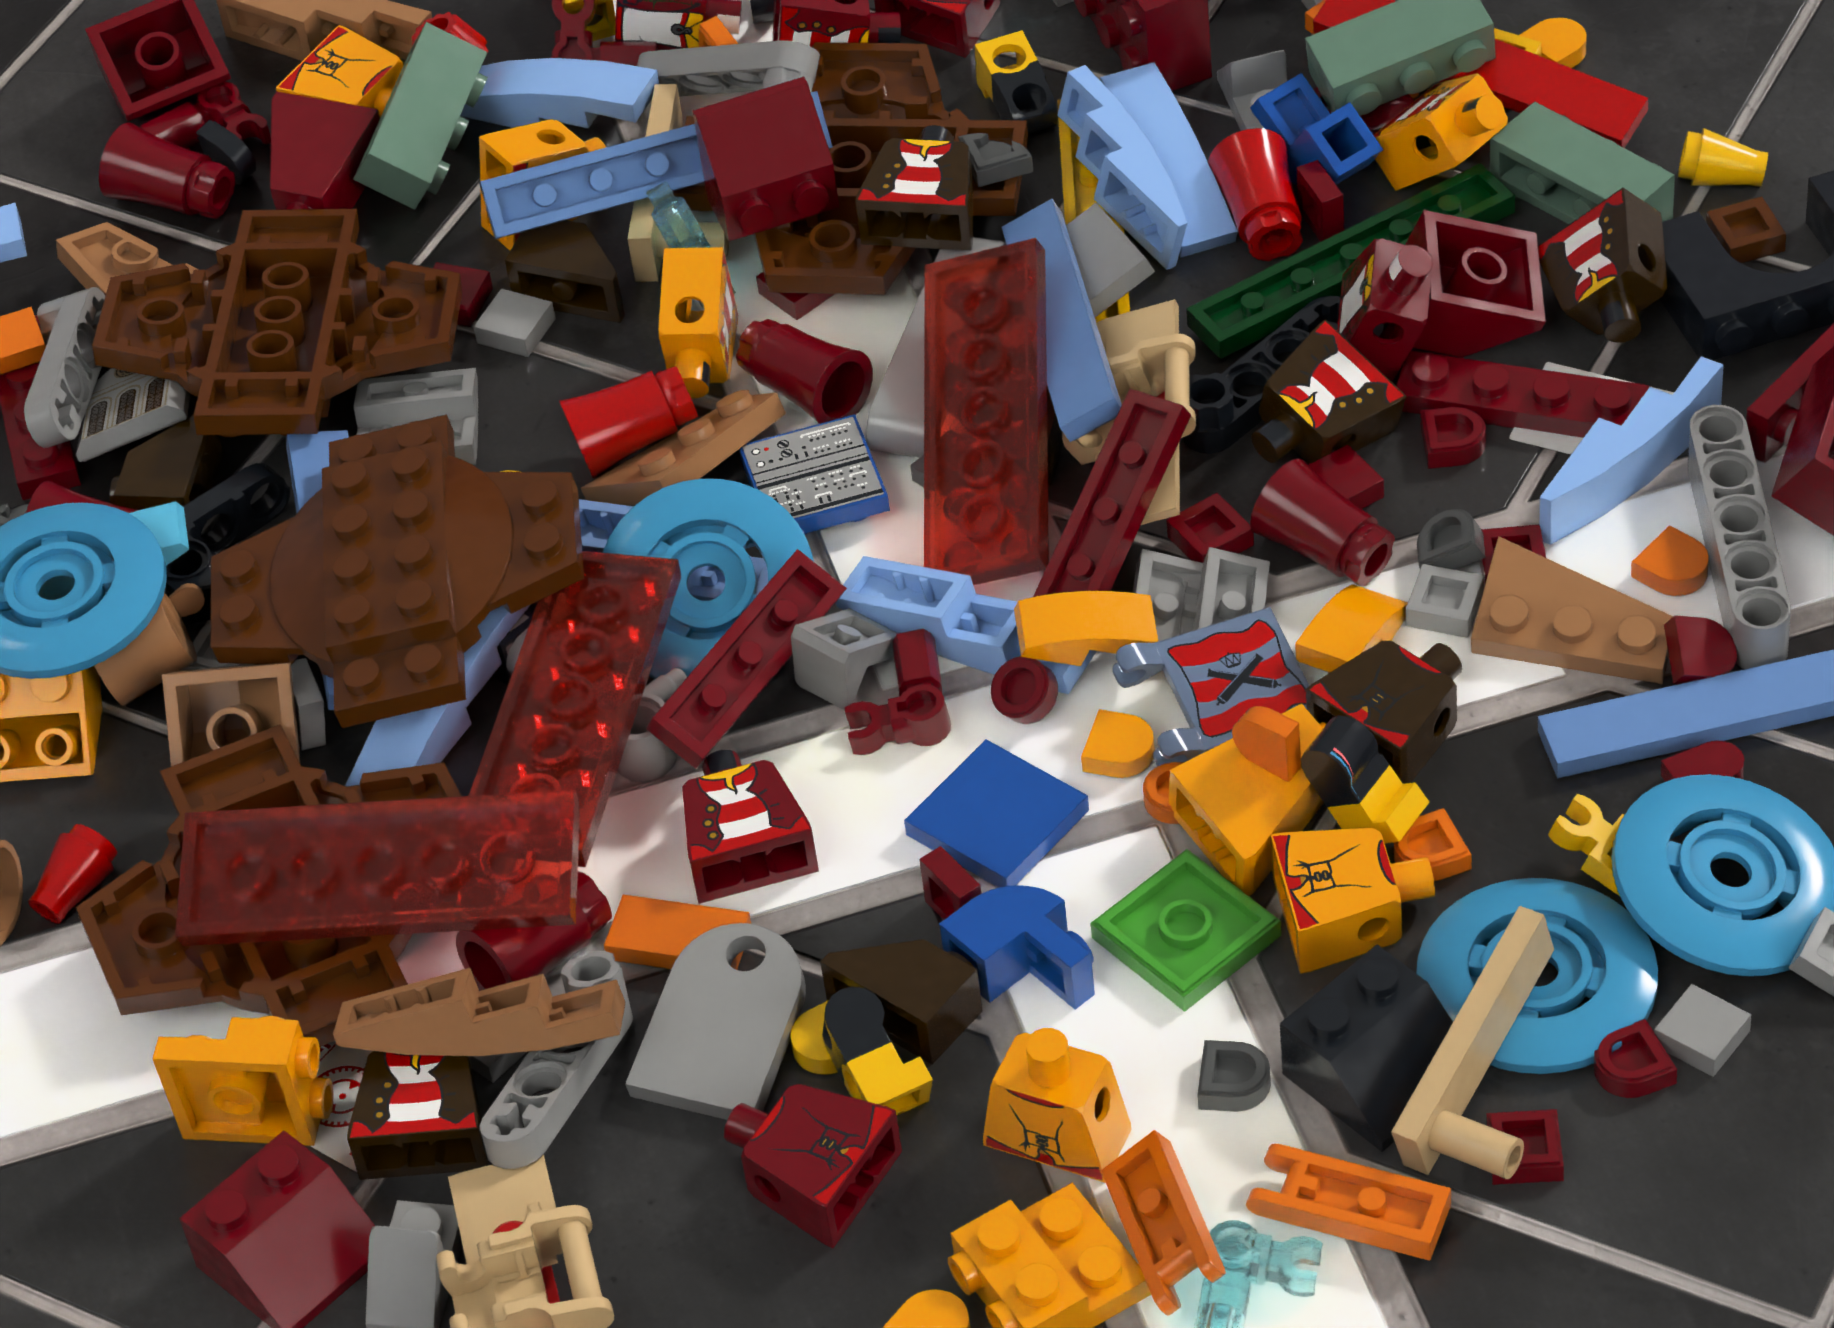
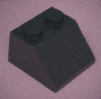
M1377 944L1280 1023L1282 1074L1383 1152L1395 1142L1391 1131L1453 1021L1428 982Z

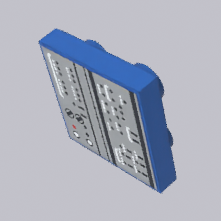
M855 414L746 443L739 449L741 462L750 486L767 494L782 505L799 524L804 535L847 522L861 521L866 517L890 511L888 494Z

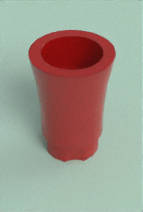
M1263 128L1242 130L1223 139L1211 152L1208 164L1233 215L1241 239L1247 243L1251 256L1258 260L1271 261L1277 257L1290 256L1300 247L1303 238L1300 232L1302 216L1293 191L1285 140L1278 133Z
M677 366L664 371L660 370L655 376L651 370L626 382L590 394L559 401L593 479L627 456L655 441L678 432L677 426L685 425L686 422L699 417Z

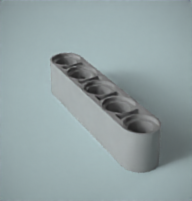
M973 237L971 251L939 250L872 402L866 427V442L870 450L920 458L939 443L1004 289L1006 278L1003 276V273L1009 269L1010 262L1006 242Z
M1726 405L1706 406L1696 411L1690 419L1688 474L1705 548L1709 555V566L1723 626L1734 640L1737 649L1736 664L1742 669L1784 661L1788 657L1791 602L1747 422L1744 416L1735 408Z

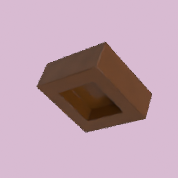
M1762 196L1707 211L1706 223L1726 252L1736 261L1745 263L1785 251L1786 232Z

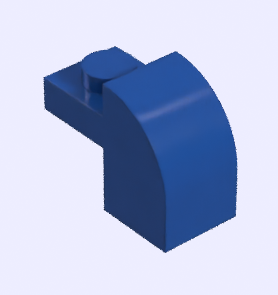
M1302 73L1261 96L1250 107L1264 129L1278 133L1285 140L1291 182L1296 186V167L1318 160L1337 185L1371 164L1383 151V148L1351 102L1330 114Z
M1023 885L992 889L976 896L939 923L943 950L946 952L955 951L963 955L977 969L980 995L989 1003L1028 973H1031L1075 1010L1095 995L1092 969L1094 957L1092 951L1081 936L1074 931H1068L1065 900L1050 891Z

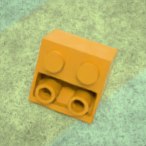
M95 666L72 674L52 678L30 679L12 677L0 673V782L94 774L103 708L100 675Z

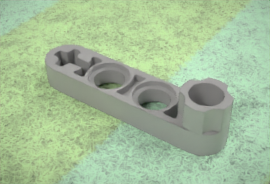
M779 40L648 51L639 55L637 66L656 69L659 84H677L679 97L758 91L803 76L809 85L810 92H812L820 53L816 49L799 42Z
M91 287L43 303L38 308L37 317L46 347L25 401L24 416L32 438L43 448H49L76 438L102 366L95 365L92 349L106 296L97 287Z
M590 951L582 957L571 958L563 966L561 976L565 993L617 980L626 1002L620 1035L550 1050L528 1052L480 1123V1131L487 1158L494 1166L503 1169H516L528 1166L537 1161L547 1151L631 1026L633 1015L621 964L615 962L613 953ZM576 1047H584V1048H582V1049H580V1050H578V1051H575V1052H571V1053H561V1052H563V1051H565V1050H568V1049H572V1048H576ZM556 1089L540 1096H530L538 1091Z

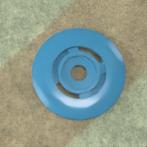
M724 479L682 481L664 487L647 496L631 508L619 521L607 540L598 567L596 591L599 610L605 628L614 645L632 665L654 680L660 675H666L674 668H680L688 677L757 596L755 595L757 588L755 569L745 549L756 546L767 566L768 582L797 549L814 562L809 543L799 524L772 497L756 488ZM704 566L717 568L725 577L723 592L715 599L709 601L694 598L687 589L690 575L696 569ZM651 571H656V593L662 609L668 615L662 624L650 611L644 593L645 575Z
M82 502L43 507L25 513L0 526L1 674L30 679L52 678L72 674L107 660L139 636L156 614L163 599L167 582V570L163 552L154 534L143 522L118 508ZM68 576L75 580L73 589L62 598L47 600L39 596L41 586L53 577Z
M1690 775L1675 778L1656 785L1642 794L1629 807L1619 824L1613 841L1611 856L1613 877L1618 893L1626 909L1637 924L1653 940L1687 962L1707 970L1739 976H1764L1788 971L1814 918L1824 907L1834 912V847L1830 839L1804 810L1769 788L1751 781L1721 775ZM1694 828L1686 836L1682 844L1669 841ZM1719 858L1735 860L1746 869L1749 882L1740 887L1724 885L1713 876L1710 864ZM1777 901L1784 908L1770 917L1748 920L1765 914Z
M1513 879L1475 890L1457 900L1442 912L1431 925L1422 941L1418 954L1416 974L1428 982L1453 1022L1518 907L1522 906L1544 914L1554 947V952L1548 962L1555 966L1558 975L1553 982L1547 985L1533 987L1490 1066L1518 1073L1532 1074L1560 1073L1594 1064L1595 1050L1599 1049L1601 1041L1608 1034L1640 1020H1647L1653 1009L1657 995L1658 965L1649 936L1624 907L1594 889L1557 879ZM1585 997H1588L1590 999L1582 1006L1573 1010L1583 1001ZM1622 1041L1612 1046V1052L1621 1047Z

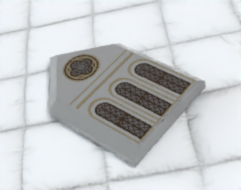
M111 368L97 380L80 427L76 457L79 462H86L186 420L191 393L174 380Z

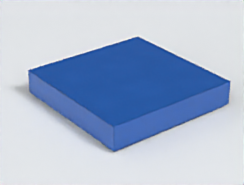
M985 739L904 820L907 836L931 850L941 846L963 868L999 888L1017 885L1089 811L1088 795Z

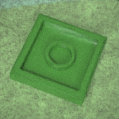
M1188 849L1090 923L1092 939L1184 1012L1281 936V920Z

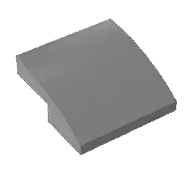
M476 368L363 379L358 383L354 402V412L358 428L356 435L447 414L454 431L455 457L476 466L478 447V378Z
M1209 547L1203 563L1142 549L1136 565L1132 593L1151 595L1158 641H1162L1265 609L1270 561Z

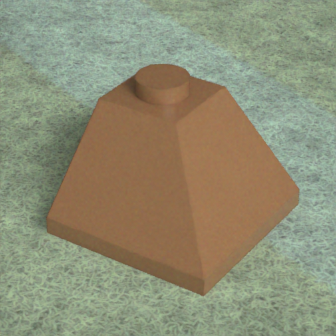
M291 663L183 670L162 675L171 766L281 724L300 763Z

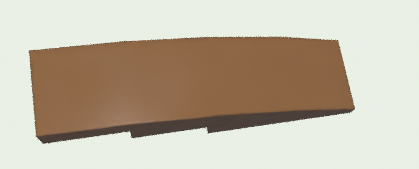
M216 0L225 36L301 61L338 25L350 29L397 55L399 58L406 60L412 47L411 37L416 33V28L421 26L425 20L432 18L431 11L388 0Z
M471 968L342 1002L333 1036L337 1046L403 1055L487 1056L550 1050L620 1035L626 1002L617 980L552 997L544 974L479 991Z

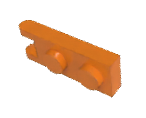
M1153 1130L1101 1170L1152 1298L1165 1315L1170 1316L1181 1308V1302L1174 1285L1197 1267L1212 1283L1226 1274L1171 1141L1156 1130Z
M1271 1144L1268 1147L1264 1163L1270 1169L1287 1174L1280 1193L1264 1188H1253L1246 1201V1207L1249 1211L1261 1217L1431 1260L1451 1207V1188L1282 1144Z

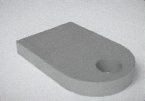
M748 923L719 926L691 941L682 950L673 964L625 1085L630 1097L725 1120L728 1119L732 1110L740 1103H745L763 1111L789 1045L791 1028L800 1016L805 1001V978L798 957L791 945L773 930ZM757 949L765 953L762 963L752 970L739 971L731 967L733 959L744 950Z

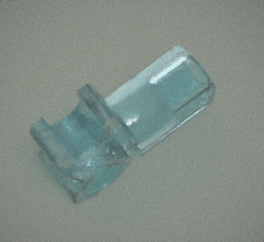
M666 181L646 191L648 198L654 206L651 216L669 248H711L683 197H675Z
M1227 1220L1217 1224L1211 1229L1210 1235L1226 1274L1214 1283L1204 1277L1193 1328H1244L1252 1291L1251 1284L1265 1286L1266 1281L1278 1283L1284 1291L1293 1296H1314L1317 1272L1301 1270L1295 1267V1265L1306 1263L1320 1266L1323 1242L1307 1236L1292 1237L1285 1242L1273 1241L1272 1235L1260 1234L1250 1224L1240 1220Z

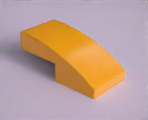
M1351 584L1326 603L1295 643L1297 661L1332 672L1377 643L1392 641L1406 619V606L1408 602Z
M1115 591L1063 592L1018 600L1014 608L1021 657L1081 666L1090 650L1116 654L1120 647L1131 643L1159 642L1151 595Z

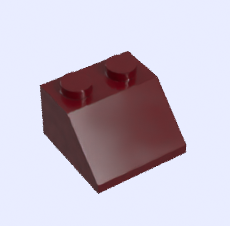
M154 0L85 29L102 75L118 108L127 121L136 119L231 79L230 73L194 0Z
M804 76L692 110L707 199L729 242L839 208L833 161L809 85Z
M1423 210L1405 244L1419 246L1428 251L1433 257L1428 319L1413 348L1465 357L1540 331L1546 320L1537 234L1535 232Z
M284 1130L179 1218L196 1267L271 1328H304L368 1272L369 1236L372 1227L375 1226L332 1168Z

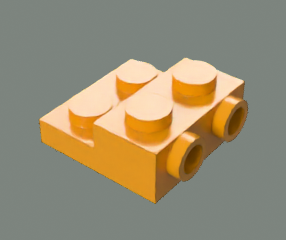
M263 1016L260 1018L231 1017L225 1039H212L203 1035H191L186 1038L158 1037L152 1060L183 1139L269 1143L284 1130L302 1145L314 1146L321 1119H328L330 1117L334 1091L330 1078L317 1077L320 1063L318 1039L316 1037H304L298 1020H285L276 1016Z
M1073 1182L1022 1211L1010 1199L951 1232L954 1255L948 1257L950 1271L965 1294L971 1295L976 1292L985 1303L986 1315L992 1328H1094L1151 1295L1139 1264Z

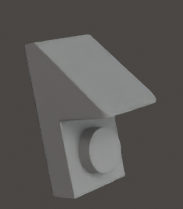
M1284 50L1233 61L1217 71V81L1240 131L1252 128L1264 129L1250 107L1258 98L1287 82L1286 53Z
M850 608L796 624L791 634L795 681L801 688L845 710L846 706L854 702L867 667L894 658L892 644L893 639L898 633Z
M397 1200L390 1226L372 1227L369 1236L365 1323L367 1328H439L449 1293L440 1281L436 1256L441 1251L449 1250L454 1253L455 1262L457 1263L462 1248L454 1205Z

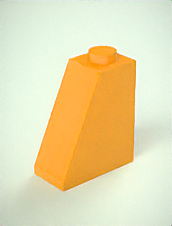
M1300 704L1282 714L1299 723L1302 757L1326 723H1318L1304 705ZM1233 738L1170 769L1169 804L1174 811V818L1219 873L1248 896L1256 891L1272 870L1271 834L1303 831L1324 804L1302 768L1287 782L1246 759L1237 748Z

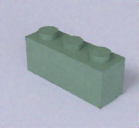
M1398 0L1305 38L1309 73L1331 113L1351 102L1359 115H1365L1375 110L1379 105L1406 94L1422 92L1436 82L1461 72L1474 71L1485 62L1496 58L1494 23L1480 0Z
M426 22L409 51L353 180L414 210L426 191L436 195L450 167V164L441 160L446 147L453 151L456 150L469 123V120L460 116L465 104L474 107L488 77L479 73L487 52Z
M1533 102L1490 139V172L1513 192L1515 196L1567 224L1578 219L1622 187L1661 213L1662 222L1673 219L1675 181L1673 173L1537 102Z

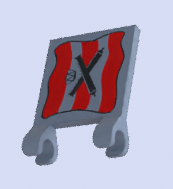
M1271 607L1159 642L1131 643L1122 646L1116 652L1118 663H1115L1112 667V673L1117 683L1123 688L1138 685L1163 671L1190 728L1168 730L1161 733L1157 738L1158 748L1153 752V758L1157 766L1170 762H1186L1232 739L1233 726L1251 707H1267L1281 714L1300 704H1303L1307 709L1306 688L1310 685Z

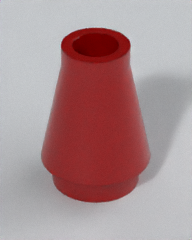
M75 824L69 833H60L38 886L28 900V904L40 916L60 924L71 909L114 871L111 862L117 855L116 848L103 835L82 824Z

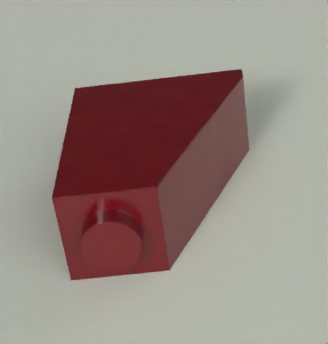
M276 92L271 102L270 190L275 209H352L366 187L353 180L379 122L378 109Z

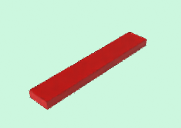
M1326 0L1313 19L1314 33H1319L1393 3L1395 0ZM1495 39V59L1485 62L1474 71L1461 72L1439 81L1444 82L1478 73L1484 78L1494 96L1502 102L1505 108L1521 113L1533 102H1537L1560 115L1566 116L1571 121L1612 140L1623 148L1626 147L1648 111V97Z

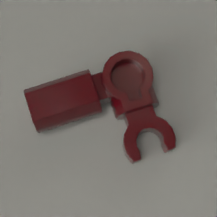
M552 0V9L558 21L561 22V30L555 31V47L552 50L551 58L598 60L637 66L641 53L658 51L657 41H601L600 48H593V33L587 31V24L593 20L596 13L595 0H583V8L577 14H569L565 11V0Z
M226 81L200 91L198 103L192 105L188 101L140 125V128L156 137L185 149L200 143L196 132L209 120L217 122L242 141L249 137H257L266 145L271 143L267 120L261 115L251 113L248 106L241 100L237 86Z
M918 629L899 633L893 639L892 649L900 697L888 699V704L880 706L872 702L861 701L852 703L844 708L850 729L866 727L862 730L848 732V739L853 754H871L879 750L886 742L895 740L897 744L912 742L919 746H932L944 740L951 731V720L942 694L936 643L932 634L927 630Z

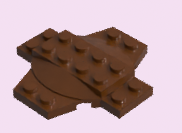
M815 42L812 48L820 53V59L812 92H818L833 146L829 151L834 165L839 208L753 234L768 292L885 295L916 247L861 244L855 200L884 143L892 138L919 139L922 129L927 126L937 125L949 130L954 137V141L959 142L958 136L986 133L989 140L1000 141L1012 145V141H1015L1027 149V121L969 120L958 108L950 113L947 112L942 102L941 88L927 44ZM693 116L686 117L684 126L695 124ZM1022 175L979 188L972 176L973 215L1016 216ZM705 183L669 192L671 210L713 211L707 199Z
M357 209L243 210L235 243L217 250V264L208 269L193 270V274H190L189 268L182 263L110 278L92 344L95 365L174 380L189 393L198 397L194 411L197 435L236 437L256 434H280L282 436H287V434H318L321 417H328L331 398L350 389L363 379L451 361L462 298L460 273L397 261H391L385 266L386 271L380 270V267H375L367 261L366 249L356 244L359 232Z
M447 414L329 442V467L322 468V489L304 504L295 517L211 556V648L219 663H291L292 665L299 655H305L318 664L322 674L333 678L334 713L342 728L466 700L464 652L482 637L477 626L486 618L489 612L503 605L512 614L584 579L578 488L571 472H483L474 465L455 457L454 431Z
M281 724L161 770L160 773L164 786L178 815L166 832L170 843L162 859L154 865L144 860L140 861L76 906V910L121 1016L223 1002L251 1012L266 1013L268 1016H276L285 1020H298L303 1036L316 1037L319 1047L335 1041L333 1032L342 1002L408 985L396 960L408 944L416 924L493 868L494 865L490 850L444 762L363 773L360 785L346 787L328 781L325 770L301 767Z

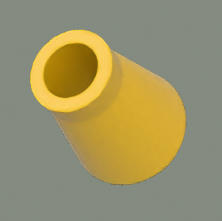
M1703 128L1702 133L1687 131L1679 163L1678 177L1691 180V186L1751 185L1761 187L1767 167L1768 152L1752 149Z

